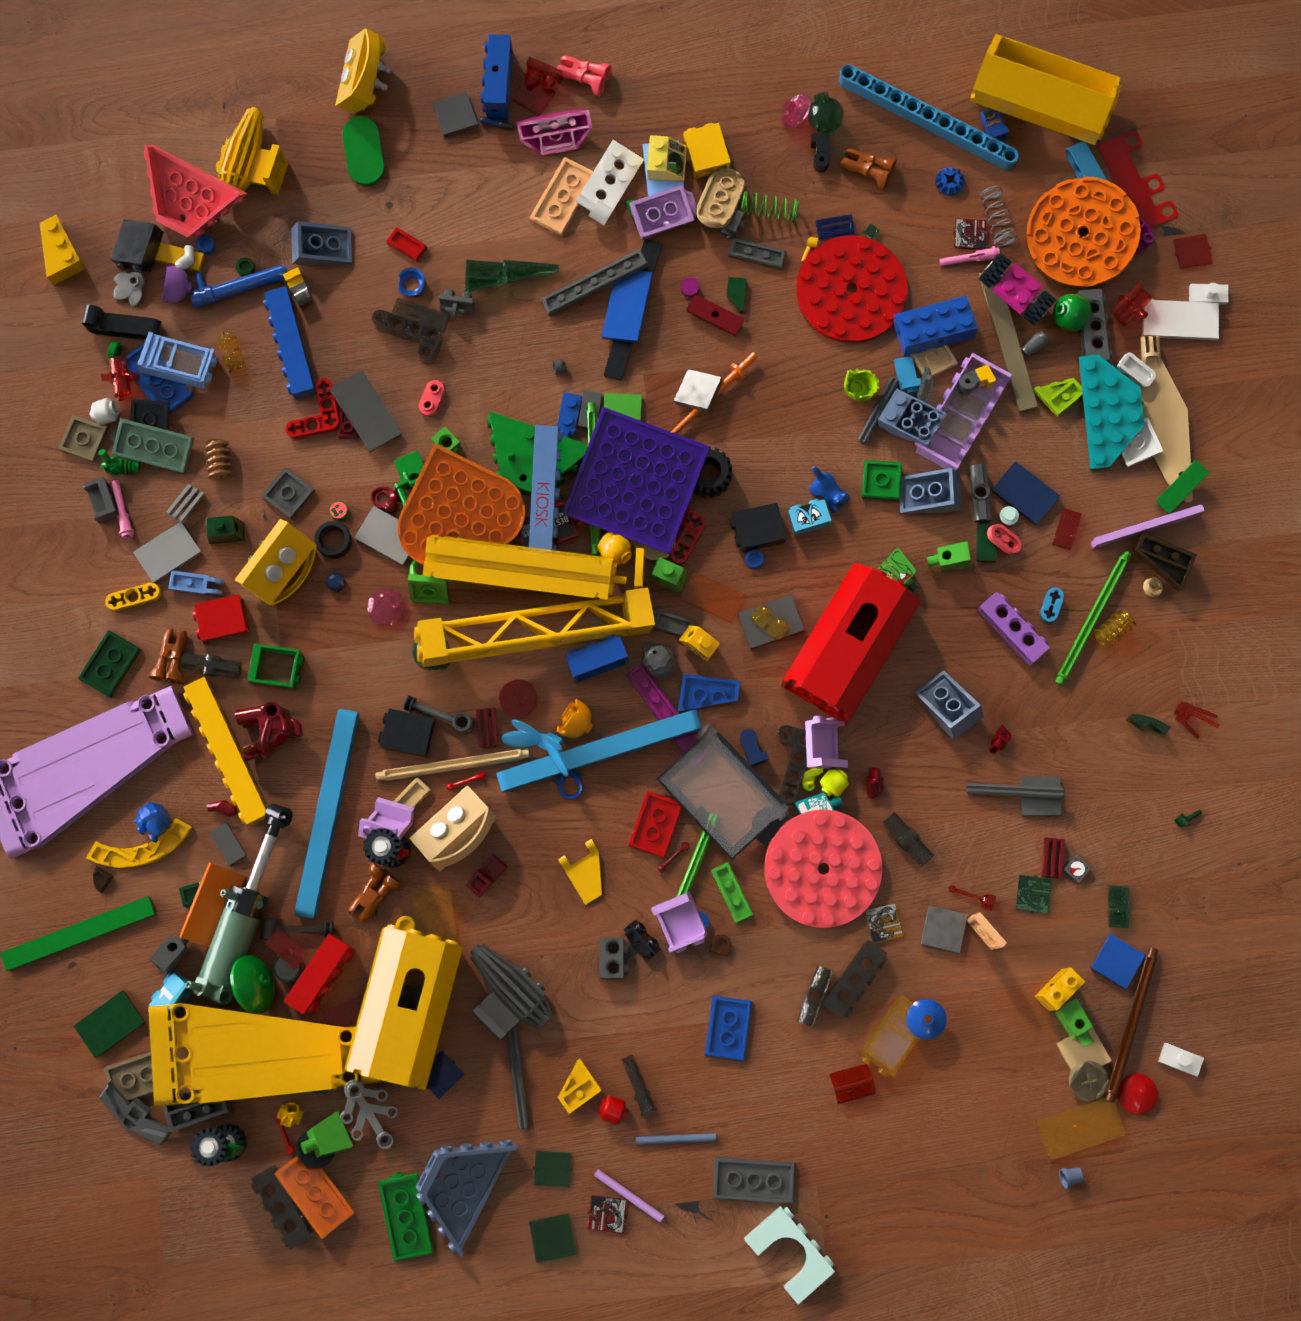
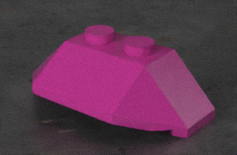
M589 109L532 117L517 122L520 142L542 156L577 149L591 131L592 124Z

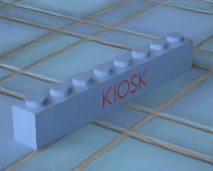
M535 425L529 547L557 551V545H553L558 533V526H554L559 514V507H555L560 495V488H556L557 480L560 481L561 469H557L558 461H561L562 450H558L559 442H562L563 431L559 430L560 426Z

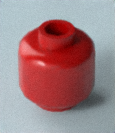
M609 1095L606 1099H602L598 1114H600L601 1120L618 1125L621 1120H626L629 1109L625 1108L626 1102L624 1100Z

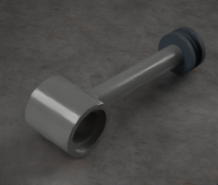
M410 695L404 701V710L412 712L415 709L450 722L460 734H469L474 728L472 718L465 712H460L453 716L416 702L417 698H413ZM462 719H467V726L460 728L459 722Z

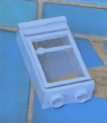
M148 332L137 365L141 373L205 390L206 385L210 384L212 380L211 371L213 367H216L218 357L215 355V349L200 347Z

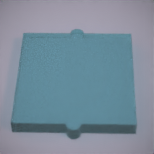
M927 367L925 368L917 398L927 403L934 380L930 369Z

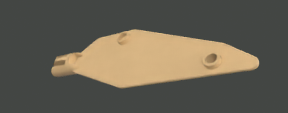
M1145 336L1140 337L1141 361L1156 373V378L1151 385L1141 388L1144 418H1149L1163 449V453L1153 457L1170 486L1179 477V474L1191 464L1188 409L1161 359L1160 337L1155 336L1154 352L1153 336H1148V352L1146 353ZM1193 490L1183 500L1184 502L1190 503L1193 500Z

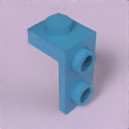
M913 357L895 359L894 365L900 390L909 395L920 392L922 383L921 378L916 376Z

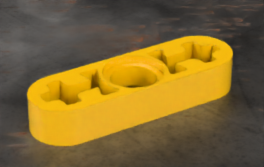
M147 583L111 593L106 597L105 603L109 609L117 612L157 601L161 597L162 591L155 583ZM150 588L156 590V592L153 593L154 596H151L150 594L143 595L141 593V590L144 593L150 592ZM133 592L138 593L137 601L130 602L129 595ZM114 598H116L117 600L124 599L126 602V604L123 601L117 602V606H114L111 603L114 602Z

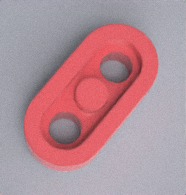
M430 381L426 385L419 402V410L426 417H432L437 413L445 394V388L440 381ZM438 387L437 391H432V388ZM430 403L431 407L425 408V405Z
M995 524L988 528V539L1007 554H1014L1020 551V538L1005 526Z

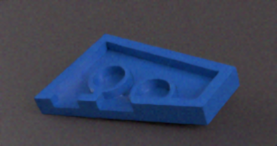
M683 674L678 712L738 701L740 681Z

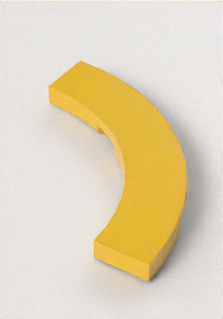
M175 818L171 827L158 837L156 843L152 841L132 848L109 847L96 841L86 859L114 868H134L148 865L173 852L189 836L193 827Z

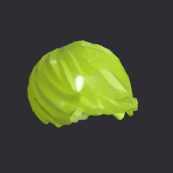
M856 369L854 372L848 370L843 387L848 397L854 401L865 402L875 396L877 390L880 389L878 386L879 379L870 370L860 371Z

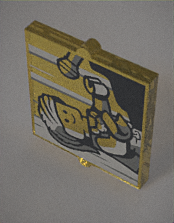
M896 903L883 906L879 904L875 908L864 911L872 944L883 941L890 942L891 939L904 937Z

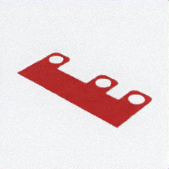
M1137 131L1128 132L1097 145L1115 184L1125 191L1134 203L1139 218H1142L1152 228L1178 216V211L1171 201L1154 206L1150 195L1164 190L1165 186L1158 174L1141 179L1128 153L1143 145ZM1130 135L1136 136L1138 139L1137 145L1129 146L1126 142L1127 137ZM1150 179H1157L1160 183L1159 188L1155 190L1150 189L1148 181ZM1164 206L1172 207L1173 214L1170 217L1162 214L1161 210Z

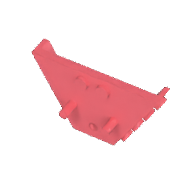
M155 145L144 146V157L148 168L147 176L151 186L150 194L154 204L153 213L156 216V221L187 238L193 236L197 238L205 233L204 229L206 227L215 225L218 222L217 218L227 215L233 205L237 206L244 201L243 197L247 195L246 192ZM182 214L186 217L185 221L181 219Z

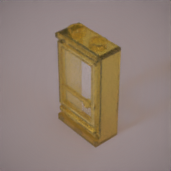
M902 994L897 996L859 1052L862 1055L861 1060L869 1066L872 1063L879 1068L877 1071L886 1078L889 1075L891 1077L895 1076L919 1040L908 1028L906 1019L907 1012L913 1002ZM926 1015L924 1017V1021L926 1023H929L931 1021V1017L929 1015Z

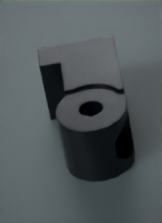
M812 134L811 148H816L813 168L817 172H825L830 161V135Z

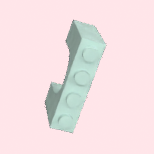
M779 1206L745 1236L744 1240L757 1255H760L774 1241L784 1237L793 1238L803 1245L806 1253L805 1264L801 1271L784 1285L786 1291L799 1304L835 1272L832 1268L835 1264L827 1255L823 1257L820 1254L819 1250L821 1247L814 1239L810 1241L805 1236L808 1232L801 1223L795 1224L792 1220L795 1216L787 1207L783 1209Z

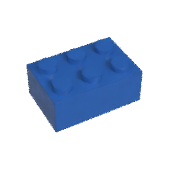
M620 635L607 636L603 642H591L586 645L587 648L581 650L576 648L570 650L568 655H565L575 684L629 664L628 655Z

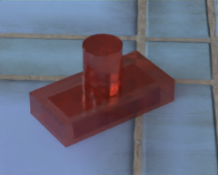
M279 929L265 942V945L294 970L308 956V953Z

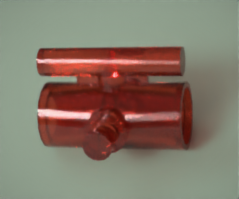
M1138 283L1126 296L1120 295L1118 297L1119 303L1112 309L1115 319L1125 327L1136 316L1143 319L1148 316L1144 308L1153 298L1143 289L1144 286L1141 283Z
M112 357L109 359L110 372L108 374H101V382L109 381V383H112L114 397H117L118 401H124L125 397L132 395L130 382L140 380L139 372L132 373V371L128 370L126 357Z

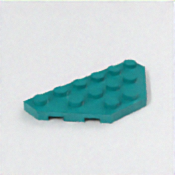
M1100 355L1079 357L1090 470L1109 468L1145 425L1141 387Z

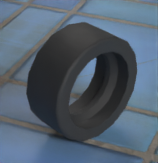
M328 521L322 524L314 536L319 552L330 559H338L345 556L352 545V537L349 530L342 523L336 521ZM332 529L339 530L344 536L343 545L334 551L326 549L322 543L324 534Z

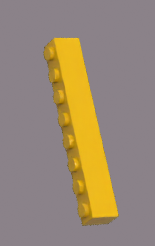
M203 677L184 686L185 693L183 695L188 704L191 703L193 707L191 713L196 721L199 720L201 724L199 730L202 736L206 737L209 742L207 744L211 755L214 754L217 759L215 765L218 771H222L225 777L222 779L227 789L230 788L233 794L230 796L233 804L239 807L240 813L238 815L243 824L246 823L252 826L266 819L265 812L268 807L247 762L244 760V755L209 680Z

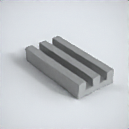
M188 484L166 513L183 524L205 495L202 491L199 492L197 488H193L192 485ZM195 495H197V497L193 500V502H192V503L189 505V507L185 510V512L182 514V516L179 517V514L183 511V509L186 508V506L189 504V502L191 501V499H192Z

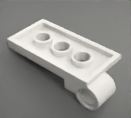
M612 140L576 202L591 211L588 215L589 217L605 225L644 159L615 140ZM619 161L623 163L624 168L618 170L615 168L614 163ZM611 176L614 178L615 183L609 185L606 183L605 178ZM596 192H604L606 198L603 200L598 199Z

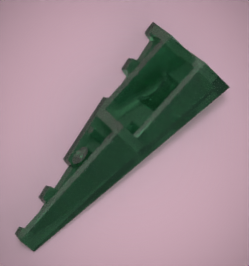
M466 259L465 293L559 271V265L504 260L502 263Z

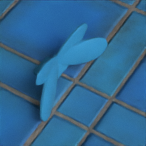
M512 720V724L519 731L505 733L501 737L505 745L513 748L537 745L548 751L553 762L563 775H569L568 768L558 750H562L561 743L563 738L551 732L547 734L539 733L521 721Z

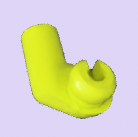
M811 768L805 771L802 787L807 791H812L815 787V777L823 773V769Z

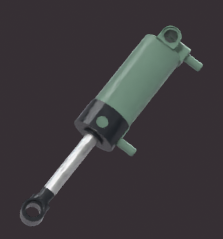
M271 804L266 809V824H269L247 885L241 888L231 885L230 891L225 889L221 891V897L227 899L204 963L195 982L188 981L186 983V988L193 990L194 994L221 1005L229 1004L234 994L230 982L232 966L237 959L247 955L269 900L268 897L260 895V892H257L278 833L280 829L288 826L293 818L292 810L284 806Z

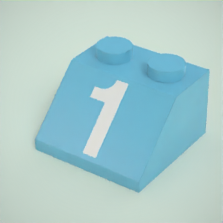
M170 973L164 979V986L161 990H157L151 997L153 1001L150 1003V1006L185 1004L193 993V990L186 988V983L189 980L180 973ZM168 1007L169 1019H171L170 1007ZM182 1007L176 1008L175 1016Z

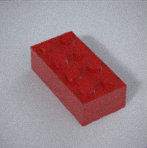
M328 934L283 1002L303 1015L316 1013L321 1005L319 1001L323 996L326 997L332 989L331 983L334 979L337 980L343 972L341 968L345 962L349 963L351 961L355 948L336 935Z

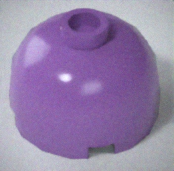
M167 265L162 302H180L187 293L191 292L192 282L188 281V275L183 269Z

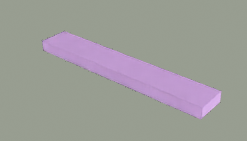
M1200 504L1095 537L1091 542L1092 549H1096L1140 535L1141 533H1147L1200 516L1205 510L1203 505Z

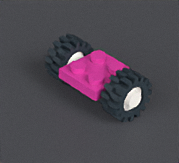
M1000 252L995 260L987 266L979 280L990 289L999 278L1000 281L992 291L1019 314L1028 305H1031L1023 317L1034 326L1047 313L1056 299L1044 290L1035 300L1036 295L1044 286L1017 263H1014L1006 274L1003 273L1012 262Z

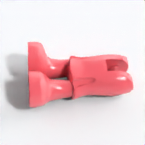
M562 56L560 62L564 66L558 65L555 73L567 79L587 83L591 86L594 95L601 96L605 86L604 81H608L612 66L607 63L593 64L589 61H581L570 56ZM591 72L596 74L597 76L590 75L588 73Z

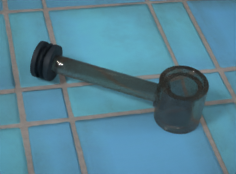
M279 919L260 920V940H280V934H324L326 938L328 934L334 935L335 932L333 922H325L324 926H281Z

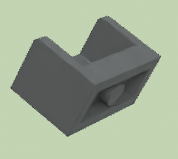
M104 477L83 484V488L88 492L95 515H93L94 520L102 523L119 515L110 484Z

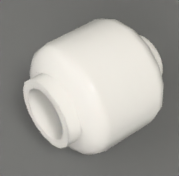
M109 398L96 401L91 405L90 417L100 425L114 422L120 413L119 406Z

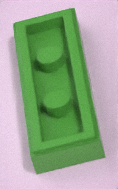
M729 862L712 869L711 873L735 923L737 924L754 916Z

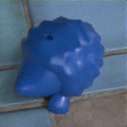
M151 802L143 805L139 809L136 819H134L138 826L136 830L141 835L149 834L148 836L155 843L158 841V837L171 827L170 823L172 821L170 814L164 806Z

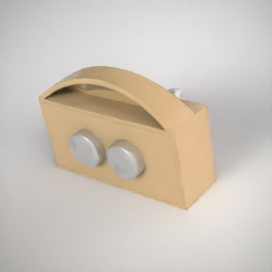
M467 785L409 839L440 872L446 866L462 860L473 852L484 840L491 825L498 818Z

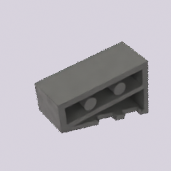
M173 1092L174 1102H176V1093ZM180 1092V1097L183 1100H188L191 1097V1092ZM230 1100L163 1106L170 1132L234 1112Z

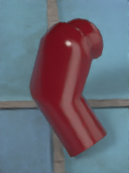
M226 800L207 804L209 812L219 811L226 816H233L237 813V807Z

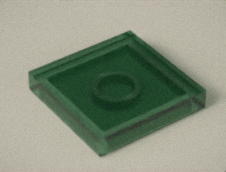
M569 1213L529 1221L536 1263L576 1255Z

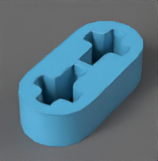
M1053 587L1047 591L1039 615L1042 622L1049 624L1057 619L1064 599L1061 589ZM1055 592L1059 599H1056L1053 604L1051 603L1052 596L1050 595ZM1049 607H1051V614L1054 615V617L1051 616L1048 619L1046 618L1047 615L1044 614V612H1047L1049 610Z

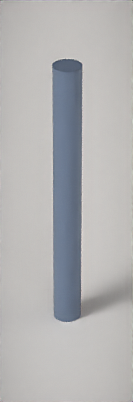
M716 1133L636 1137V1145L716 1142Z

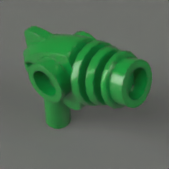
M104 449L98 452L103 459L101 468L112 476L140 472V462L134 460L132 463V460L125 459L124 462L119 456L110 457Z

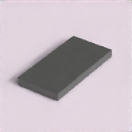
M363 371L330 388L331 393L369 452L402 435L401 430Z
M715 1157L713 1199L793 1204L795 1162Z

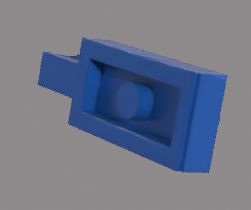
M565 392L563 394L557 426H560L559 430L563 431V436L569 438V435L574 436L576 432L582 395Z

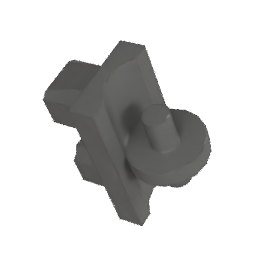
M445 290L443 295L440 294V311L451 313L452 319H456L457 314L473 315L472 293L464 292L462 297H457L453 290Z

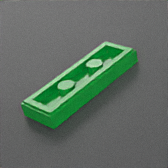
M1195 459L1155 502L1165 512L1170 514L1210 472Z

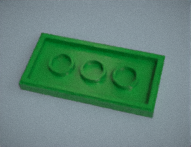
M418 1172L378 1180L394 1262L434 1253L425 1205H422L416 1196L419 1193L416 1189L419 1181Z

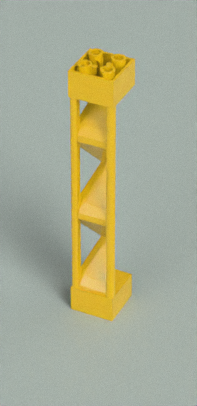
M647 587L626 590L623 595L609 597L608 600L594 599L442 622L441 618L418 621L417 627H414L415 643H419V646H417L418 662H422L423 667L450 662L603 640L610 635L628 637L648 634L655 626ZM621 603L624 619L599 608V606ZM581 609L559 633H555L525 618ZM587 610L609 624L570 631ZM507 620L485 644H481L451 629ZM515 620L537 635L497 642ZM444 633L464 647L446 649Z

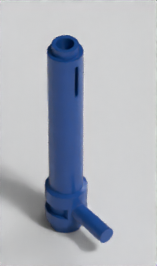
M279 265L215 286H205L202 273L196 272L194 276L198 289L193 290V293H189L194 308L205 307V304H215L218 300L285 280L283 274L288 272L286 265Z

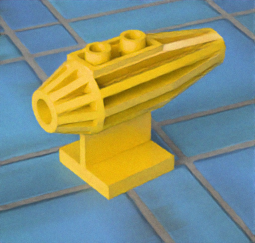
M252 107L246 110L230 139H226L225 145L222 146L221 158L216 164V172L219 179L242 191H245L253 183L267 186L271 194L279 195L289 162L279 145L272 144L271 150L261 149L264 115L260 109Z

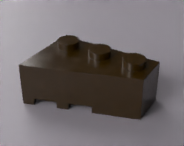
M1146 533L1139 535L1132 551L1133 554L1177 591L1183 590L1197 556L1193 552Z

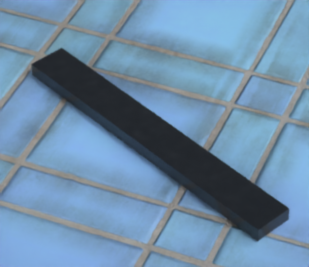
M644 239L641 251L649 267L641 271H649L654 275L662 243ZM613 341L604 371L605 377L622 381L633 343Z

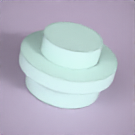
M1008 506L1001 510L999 517L1003 524L1013 525L1018 521L1019 513L1014 507Z

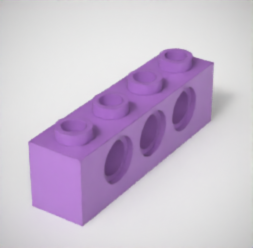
M995 592L978 608L977 611L1029 666L1050 648L1048 641L1043 636L1037 635L1033 625L1021 618V613L1008 604V599L1003 594L999 595ZM997 610H1003L1006 617H999ZM1010 624H1016L1019 627V631H1012ZM1030 638L1032 645L1027 646L1023 639Z

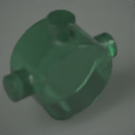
M869 224L866 230H863V234H866L872 240L879 233V229L872 224Z

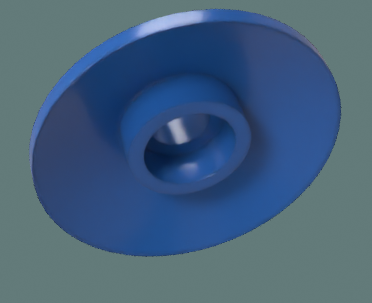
M918 1000L911 1005L907 1012L908 1028L918 1038H936L946 1027L947 1016L945 1010L934 1000ZM926 1015H929L931 1017V1021L929 1023H926L924 1021V1017Z

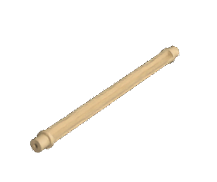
M517 749L383 770V772H376L375 775L376 781H389L518 761L523 758H529L530 755L529 749Z

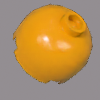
M575 699V703L571 702L561 717L563 723L562 726L558 724L557 732L568 738H578L584 733L588 734L593 726V723H591L592 713L589 707L578 699Z

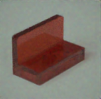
M868 1064L830 1073L837 1104L876 1094L874 1080Z

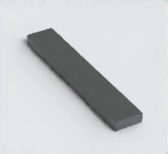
M638 249L541 298L548 315L551 316L649 267L641 249Z

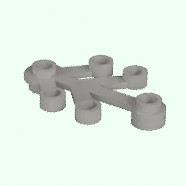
M350 1080L344 1087V1093L348 1099L345 1111L340 1115L342 1122L345 1124L352 1122V1111L357 1101L360 1109L355 1127L350 1131L352 1139L360 1140L363 1137L362 1130L367 1118L377 1134L376 1142L378 1146L382 1149L390 1148L393 1144V1137L389 1132L383 1130L374 1113L394 1118L398 1114L396 1106L367 1103L363 1096L373 1097L383 1102L388 1098L387 1091L383 1088L377 1090L364 1088L361 1081ZM356 1086L358 1087L357 1091L351 1092V1088ZM380 1092L385 1093V1096L383 1098L378 1097V1094ZM389 1109H395L393 1114H388ZM345 1114L350 1115L348 1120L343 1119ZM360 1131V1135L357 1137L353 1136V1133ZM383 1136L388 1137L385 1142L381 1141Z

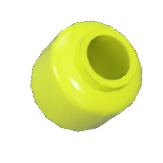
M839 768L829 769L820 780L821 791L828 797L831 795L834 797L840 796L849 785L848 776Z

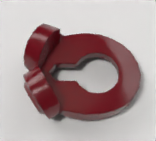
M382 486L373 490L371 494V501L377 508L385 509L390 514L397 511V503L401 502L397 490L393 491L389 487ZM386 493L387 497L391 498V501L381 503L378 501V497L380 494Z

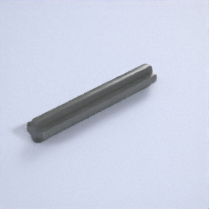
M893 377L889 379L858 437L860 443H868L878 424V418L898 386L899 381Z

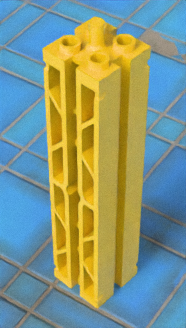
M431 535L427 537L426 557L423 568V576L426 577L434 576L435 578L589 598L598 597L608 600L609 596L613 595L615 583L626 585L627 577L616 576L617 563H614V558L610 557L603 558L602 556L446 536L440 537L438 535Z

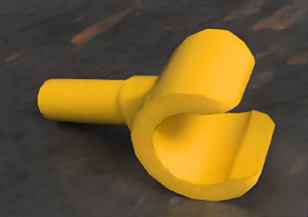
M808 238L807 247L801 259L802 262L809 255L810 249L817 247L818 238Z

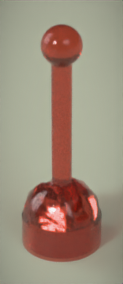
M950 885L948 888L951 893L956 892L979 900L982 907L992 911L996 899L995 895L985 894L980 897L957 889L954 885Z

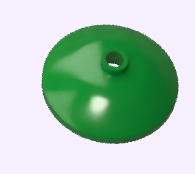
M246 955L237 959L232 966L230 974L231 988L237 1002L249 1013L261 1014L266 1012L274 1002L276 991L275 981L269 967L261 959L252 955Z

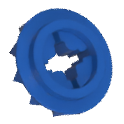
M953 166L951 168L945 167L936 176V187L945 195L958 194L965 184L964 175H962L960 169H954ZM954 176V180H953L954 183L950 182L949 184L946 185V183H947V178L950 179L951 177Z

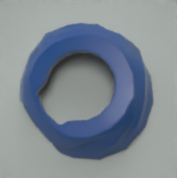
M410 267L400 272L398 290L402 294L414 297L419 295L425 288L426 281L422 271ZM410 278H415L418 280L419 286L416 290L409 291L403 288V282Z

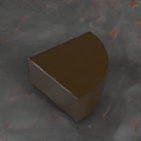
M96 866L93 871L94 886L100 893H103L113 879V876Z

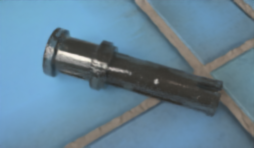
M630 1055L621 1059L635 1092L634 1100L637 1101L641 1110L640 1116L643 1117L657 1111V1108L654 1107L650 1098L651 1092L645 1088L633 1058L634 1056Z

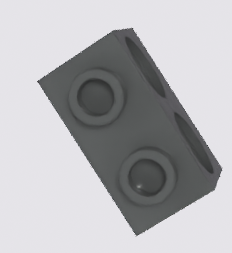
M600 938L599 978H624V974H628V962H624V954H628V942H624V938ZM611 943L619 945V951L616 954H611L608 951ZM613 962L619 965V971L616 974H611L608 971V966Z

